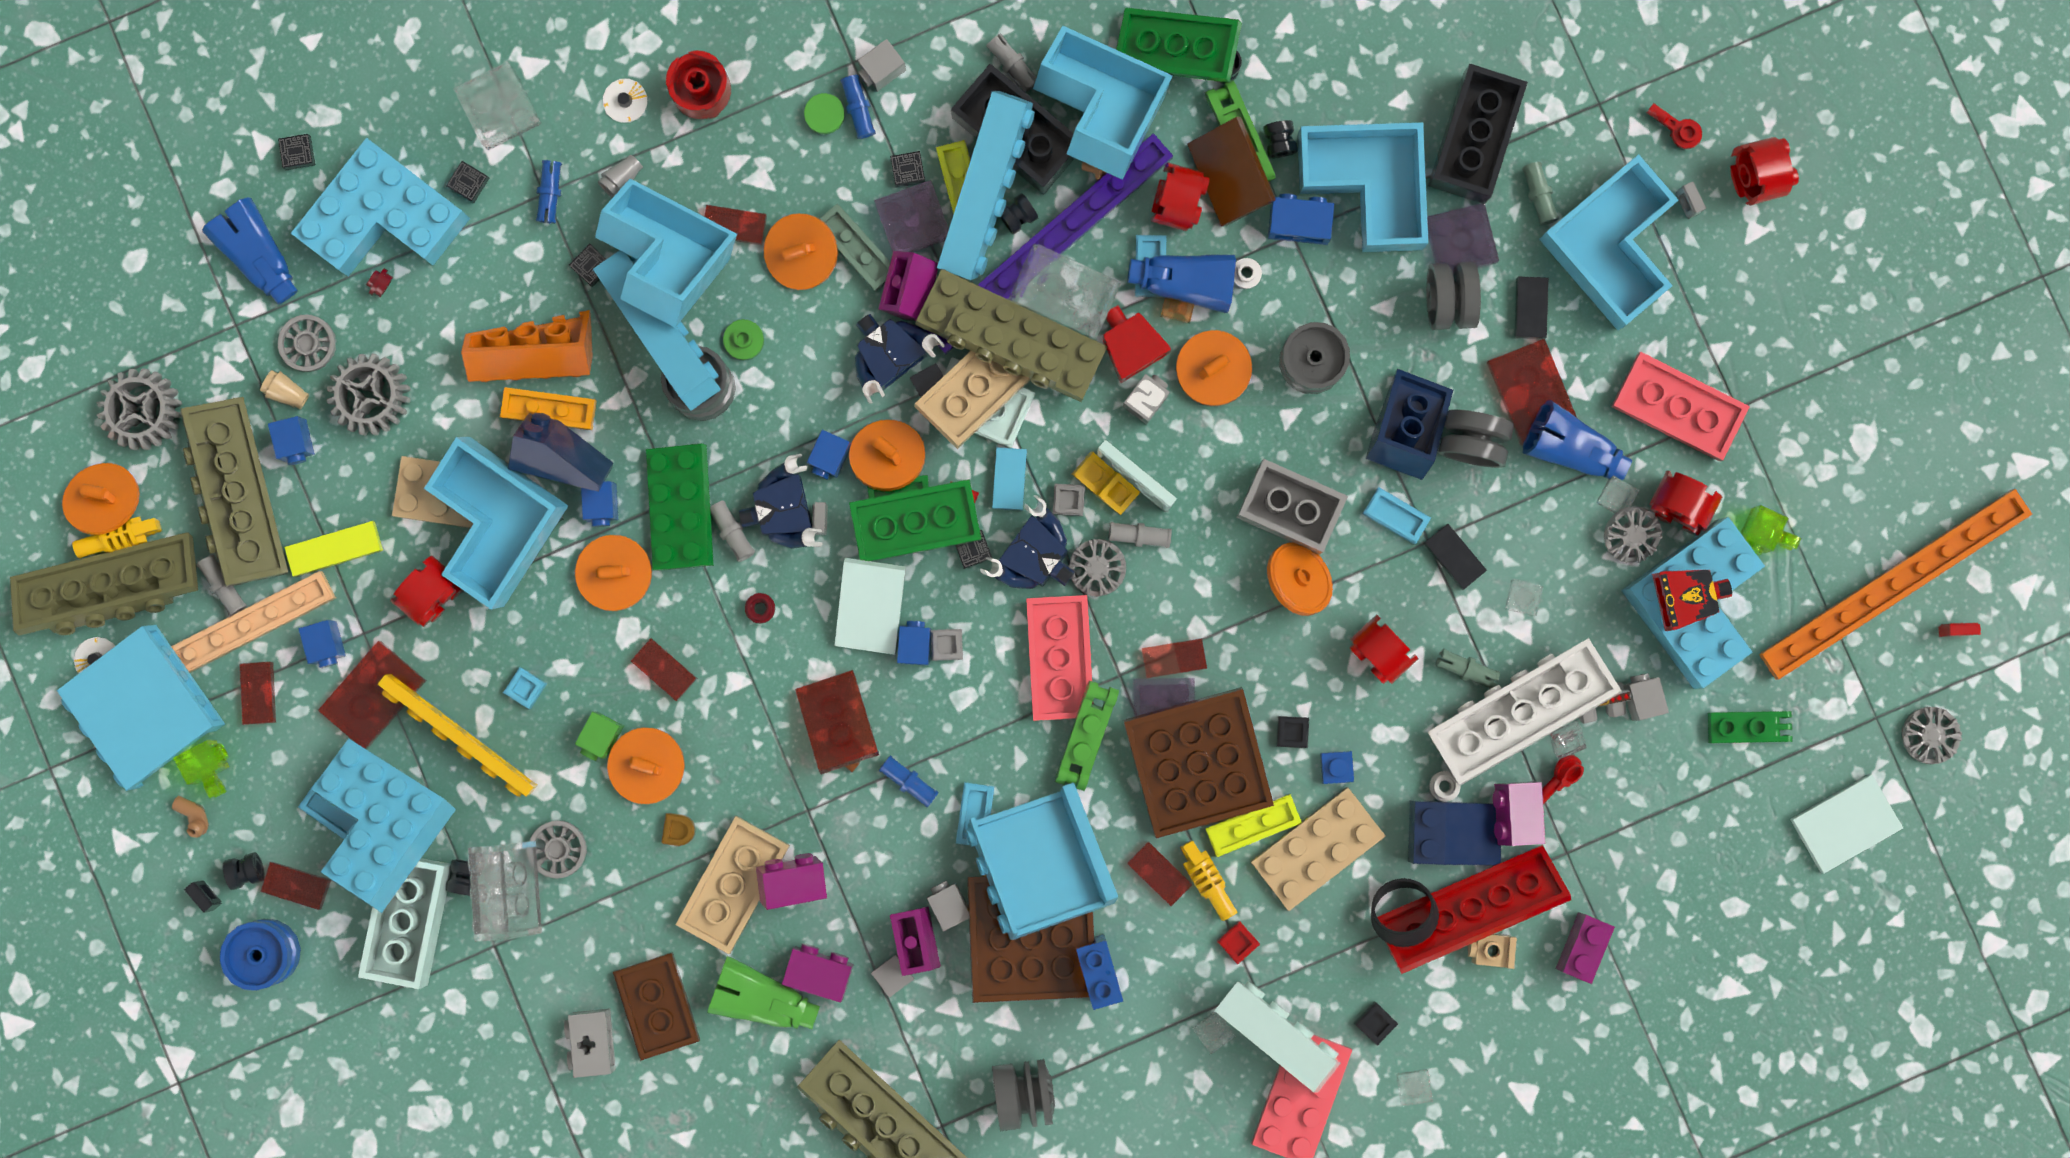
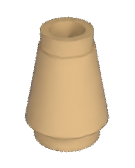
M271 370L260 388V391L266 394L265 398L296 407L300 410L309 397L307 392L281 371L277 373Z

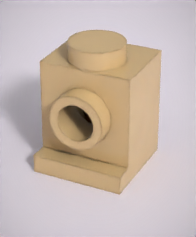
M1504 934L1490 935L1468 945V957H1472V963L1476 965L1514 969L1517 938ZM1491 945L1497 946V954L1495 956H1489L1488 948Z

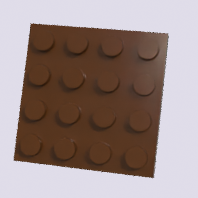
M1242 687L1123 720L1156 839L1274 806Z
M987 876L967 878L972 1003L1089 997L1076 948L1094 944L1093 911L1010 940L1008 933L1003 934L999 926L997 916L1001 915L997 903L992 905L989 899L987 887L990 884Z

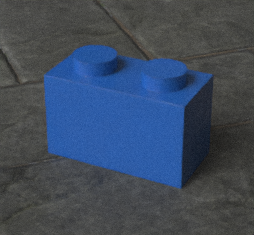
M1279 194V197H1275L1276 201L1271 203L1268 239L1328 245L1332 234L1334 203H1328L1327 199L1323 197H1310L1309 200H1299L1293 194Z

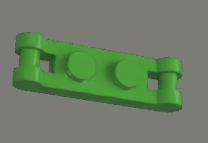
M1233 80L1230 83L1227 82L1223 88L1216 91L1214 88L1206 91V100L1214 113L1218 125L1220 126L1235 117H1241L1268 182L1276 179L1272 165ZM1229 98L1232 105L1223 108L1221 101Z
M1090 680L1084 692L1055 777L1056 783L1063 785L1065 782L1074 783L1076 789L1085 791L1095 758L1119 694L1118 689L1112 687L1105 689L1099 687V683ZM1094 698L1104 701L1103 706L1093 705ZM1071 763L1081 766L1079 773L1069 771Z

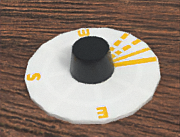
M619 79L612 82L606 88L603 95V107L613 120L620 123H630L639 119L645 112L647 94L637 81Z
M94 637L85 640L75 652L74 664L78 673L82 672L114 648L115 645L106 638Z

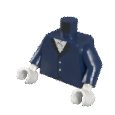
M871 314L862 318L856 326L866 338L857 344L859 351L855 355L856 377L863 388L862 390L867 401L873 403L870 397L876 392H879L884 397L883 391L928 357L927 353L934 358L936 355L932 351L933 347L941 345L944 348L943 342L937 335L929 334L923 328L905 321L895 323L889 319L879 326Z
M802 454L788 456L784 463L772 469L758 484L757 491L753 492L755 506L739 510L743 528L760 524L762 535L768 536L772 543L790 549L807 546L821 547L823 545L822 542L814 541L815 534L822 532V530L812 528L802 478L799 474L794 475V473L807 470L806 465L798 467L796 464L797 458L801 457Z
M1034 495L1038 500V506L1034 509H1031L1026 503L1024 506L1032 514L999 561L991 557L985 558L992 562V569L989 572L984 569H980V571L984 575L995 577L1011 588L1033 589L1037 585L1043 587L1050 577L1066 586L1075 573L1074 570L1062 562L1068 553L1065 548L1067 545L1066 535L1060 521L1046 508L1045 501L1039 496Z

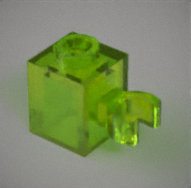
M1762 505L1752 507L1741 531L1742 536L1757 555L1774 551L1777 544L1790 551L1792 549L1797 550L1802 539L1794 534L1783 531L1788 517Z
M206 740L173 757L187 785L203 782L205 792L209 798H216L227 792L224 784L217 776L218 773L230 767L227 762L229 758L228 753L221 743H217L216 740Z

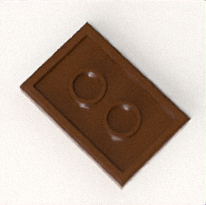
M1235 117L1187 143L1198 171L1203 172L1204 177L1209 178L1207 193L1221 226H1227L1276 201L1241 117Z
M673 952L613 972L640 1061L700 1041Z

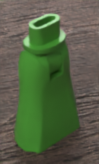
M727 955L707 1013L749 1020L775 1027L786 1028L793 1026L798 1029L800 1025L812 1029L820 1006L807 1002V997H804L802 1000L803 996L793 988L784 986L782 983Z

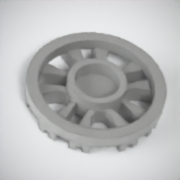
M299 315L290 319L282 327L278 337V350L284 362L290 367L303 372H312L322 369L335 355L337 341L332 328L327 322L313 315ZM306 320L307 329L301 331L298 322ZM316 321L318 322V324L316 326L314 333H312L311 330L313 328L314 322ZM291 327L298 332L296 336L288 332ZM325 328L328 336L319 338V332ZM284 339H293L294 345L284 348ZM321 342H330L329 347H320ZM296 350L298 353L289 359L287 355ZM320 350L327 352L323 360L318 358ZM304 355L305 365H297L296 362L299 357ZM313 355L316 363L315 365H311L309 356Z
M1632 506L1624 508L1615 513L1608 521L1604 531L1605 546L1615 558L1625 563L1645 561L1646 557L1652 556L1653 552L1657 551L1656 547L1659 544L1660 538L1662 539L1661 524L1652 512L1643 507ZM1635 512L1638 513L1636 522H1634ZM1626 515L1629 521L1622 526L1618 520ZM1646 515L1649 516L1651 521L1646 525H1642ZM1614 527L1620 529V532L1616 533L1611 530ZM1655 528L1654 531L1646 532V530ZM1654 537L1650 545L1646 543L1647 538ZM1620 538V543L1612 547L1610 540ZM1642 544L1646 548L1643 552L1639 548ZM1626 545V547H1625V549L1623 550V552H1622L1621 554H1619V552H1620V551L1624 548V546ZM1635 548L1636 555L1629 556L1630 551Z
M1093 539L1082 543L1076 548L1070 559L1069 568L1074 571L1075 567H1083L1085 569L1084 575L1076 577L1074 573L1071 579L1079 590L1088 595L1104 596L1112 593L1122 584L1126 575V560L1123 553L1115 544L1107 540ZM1097 544H1102L1101 556H1096ZM1089 545L1093 551L1092 557H1086L1082 552ZM1110 547L1117 554L1111 559H1106L1105 552ZM1077 556L1087 560L1086 565L1077 562ZM1120 560L1121 566L1110 568L1109 562ZM1111 570L1121 572L1117 582L1109 577ZM1088 575L1091 579L1083 586L1081 581ZM1105 577L1111 585L1109 589H1106L1102 581ZM1094 580L1099 581L1100 591L1090 590Z
M1924 707L1914 711L1908 716L1902 728V742L1906 751L1915 760L1925 764H1939L1947 761L1957 753L1960 741H1962V732H1960L1958 720L1947 710L1938 707ZM1933 712H1936L1935 723H1932ZM1922 713L1925 714L1927 719L1924 725L1916 718ZM1943 716L1949 721L1945 727L1941 726ZM1913 724L1920 727V729L1915 731L1910 729V725ZM1953 728L1954 733L1946 735L1945 730ZM1917 735L1919 742L1911 746L1908 736ZM1947 738L1954 739L1951 748L1945 743ZM1922 745L1925 746L1922 752L1918 755L1916 752L1919 750V748ZM1939 746H1941L1944 749V751L1946 752L1945 755L1942 754V752L1938 748ZM1931 748L1935 751L1936 759H1927Z
M557 820L545 823L533 833L528 847L529 858L534 868L546 877L564 878L570 876L582 866L587 854V845L583 833L579 828L566 821ZM553 826H562V834L559 837L554 834ZM546 829L552 839L548 840L542 831ZM570 829V830L573 831V833L570 835V837H569L568 840H567V839H565V838H563V837L566 835L567 831ZM578 837L581 846L572 847L570 844L572 839ZM537 838L546 843L544 849L534 848ZM571 850L580 852V857L570 855ZM545 851L546 857L537 860L535 855ZM567 858L576 863L570 870L565 864ZM547 859L551 860L553 864L550 871L541 867ZM561 861L562 873H557V862Z

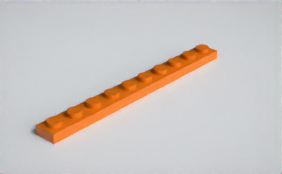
M2016 489L2008 491L1761 652L1759 656L1775 680L1781 679L2031 516V511Z

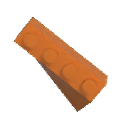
M590 310L579 312L580 317L565 320L564 315L552 317L553 322L541 325H534V321L524 322L515 330L510 331L504 326L465 334L461 354L468 382L520 380L527 378L548 379L551 377L590 375L593 358Z

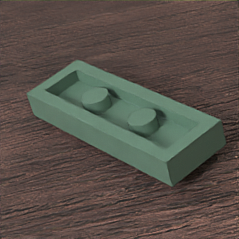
M837 203L820 219L833 232L838 251L870 287L877 292L885 285L891 262Z

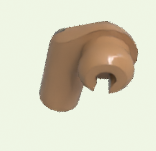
M177 796L172 804V810L187 816L189 824L186 831L189 836L198 838L204 835L208 830L209 823L203 806L184 797Z

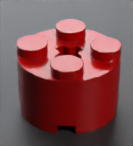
M690 51L688 54L676 58L668 68L666 85L669 95L676 107L686 116L694 119H712L717 117L728 104L731 96V83L723 65L714 55L705 51ZM701 81H703V87H699L698 89H695L693 87L694 84L699 85Z
M1770 137L1740 145L1733 149L1731 157L1736 156V164L1730 165L1731 178L1740 198L1746 197L1749 200L1746 202L1747 205L1751 206L1785 197L1791 192L1792 186L1798 184V172L1792 167L1789 156L1790 146L1785 138Z
M1166 163L1163 169L1164 172H1167L1166 181L1159 180L1151 211L1156 214L1151 217V222L1188 231L1189 228L1192 229L1193 225H1197L1199 222L1202 207L1198 206L1201 195L1206 194L1209 178L1204 177L1203 172Z
M1667 470L1649 505L1651 510L1655 512L1654 515L1657 519L1671 524L1672 520L1683 525L1682 529L1684 531L1699 536L1701 531H1706L1723 497L1717 491L1714 492L1713 496L1705 492L1708 486L1698 480L1675 472L1674 476H1672L1671 472Z
M433 555L423 561L426 565L423 570L415 568L394 592L396 597L390 599L418 626L422 625L423 627L430 621L432 623L435 622L445 611L441 605L445 604L449 599L454 600L462 591L460 587L441 575L446 567Z
M1376 614L1350 638L1353 644L1349 648L1361 661L1367 658L1374 665L1371 672L1382 684H1385L1387 681L1393 684L1419 658L1415 654L1411 658L1406 655L1410 649L1386 623L1382 627L1377 624L1381 618Z

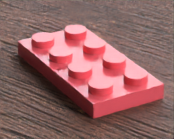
M1639 352L1611 407L1718 461H1723L1750 406L1643 352Z
M1087 595L1026 598L1033 721L1076 718L1089 680L1092 681Z
M1317 1035L1312 1036L1311 1039L1318 1045L1321 1042H1325L1339 1053L1335 1059L1341 1063L1318 1093L1312 1092L1279 1065L1251 1144L1286 1158H1313L1351 1056V1048Z

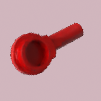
M1655 103L1646 112L1671 130L1670 137H1672L1677 147L1691 149L1700 143L1702 129L1696 121L1692 119L1678 121Z
M1569 755L1561 758L1556 763L1554 777L1542 788L1543 804L1556 791H1561L1564 787H1570L1571 784H1574L1582 777L1584 767L1577 756Z

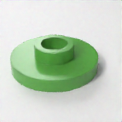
M821 93L813 96L807 102L804 117L807 125L814 132L831 134L837 131L843 124L845 111L837 97Z
M741 319L727 327L723 336V343L725 349L732 357L739 360H749L761 352L764 345V335L756 323Z

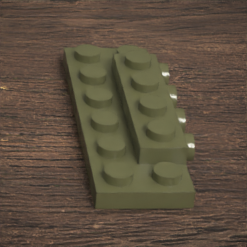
M941 269L915 324L947 339V342L957 349L963 350L966 348L975 352V356L982 361L988 363L994 361L1002 365L1003 369L1012 375L1019 376L1022 374L1030 378L1031 382L1040 388L1047 389L1049 387L1079 402H1082L1107 349L1106 345L944 269Z
M244 397L181 408L180 412L188 439V447L183 448L184 458L187 466L193 465L196 476L190 477L194 495L200 494L203 506L198 507L199 517L202 525L208 523L211 534L205 536L209 554H216L225 587L287 574L288 569Z
M189 532L115 550L111 553L107 552L10 577L13 631L20 636L49 628L59 635H71L77 627L86 625L90 628H98L104 626L105 620L108 619L130 620L135 617L136 612L146 610L150 613H158L163 611L165 605L173 603V597L198 591L193 537Z
M840 1040L833 1045L797 1086L818 1107L817 1110L822 1114L819 1120L830 1130H834L836 1127L845 1135L842 1138L843 1143L855 1152L859 1148L867 1158H967Z

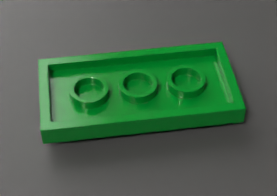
M1125 8L1116 50L1173 76L1230 83L1242 23L1239 19Z
M701 443L646 449L653 570L714 566L707 445Z
M970 479L849 503L860 560L872 562L982 540Z

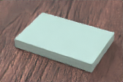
M952 357L944 375L960 360ZM1021 388L975 434L1007 448H1012L1033 401L1035 392Z
M1104 440L1099 446L1097 456L1115 472L1121 474L1160 509L1168 512L1177 500L1175 496L1108 441Z
M845 558L835 646L895 655L906 573L905 566Z
M1871 774L1790 819L1821 873L1828 872L1903 829L1874 776Z

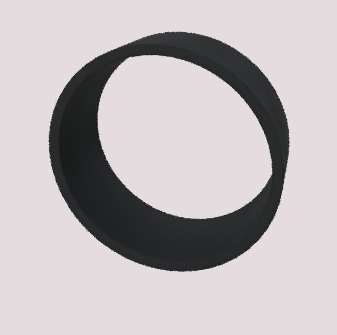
M1406 878L1395 879L1381 886L1374 895L1371 907V923L1376 934L1385 942L1399 947L1414 946L1428 939L1435 931L1439 920L1438 907L1430 891L1420 882ZM1400 888L1416 889L1428 896L1431 902L1430 914L1426 921L1418 928L1406 932L1388 929L1378 920L1375 913L1379 900L1387 893Z

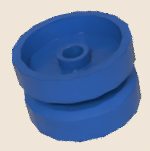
M261 919L237 926L226 936L221 946L220 963L223 973L232 984L244 990L257 991L282 983L290 977L299 963L301 948L297 935L288 925L279 920Z

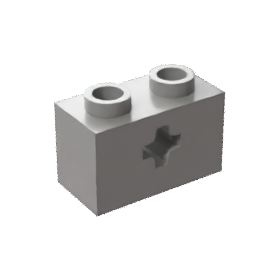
M610 1008L578 1011L568 1015V1020L564 1022V1033L566 1039H570L571 1051L567 1052V1065L569 1070H573V1078L613 1073L616 1070ZM588 1036L590 1041H595V1046L590 1051L588 1045H583V1041Z

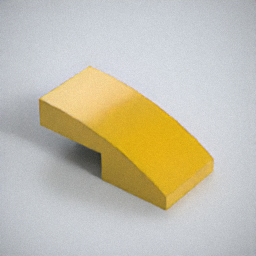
M1092 451L1072 473L1078 481L1119 515L1127 509L1140 493L1121 474L1115 472Z

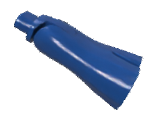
M252 198L240 199L227 208L224 212L229 218L220 214L204 225L202 232L236 265L254 286L264 291L266 296L271 295L278 305L284 303L298 292L291 282L293 277L289 274L287 263L268 231Z
M1161 255L1152 257L1150 260L1149 257H1144L1143 260L1130 259L1127 282L1140 284V289H1145L1147 285V290L1158 296L1228 313L1232 303L1236 258L1235 255Z
M1552 400L1546 401L1540 407L1522 445L1523 454L1562 465L1591 476H1603L1607 479L1613 477L1619 481L1625 478L1632 463V460L1624 456L1623 451L1617 449L1611 440L1584 424Z

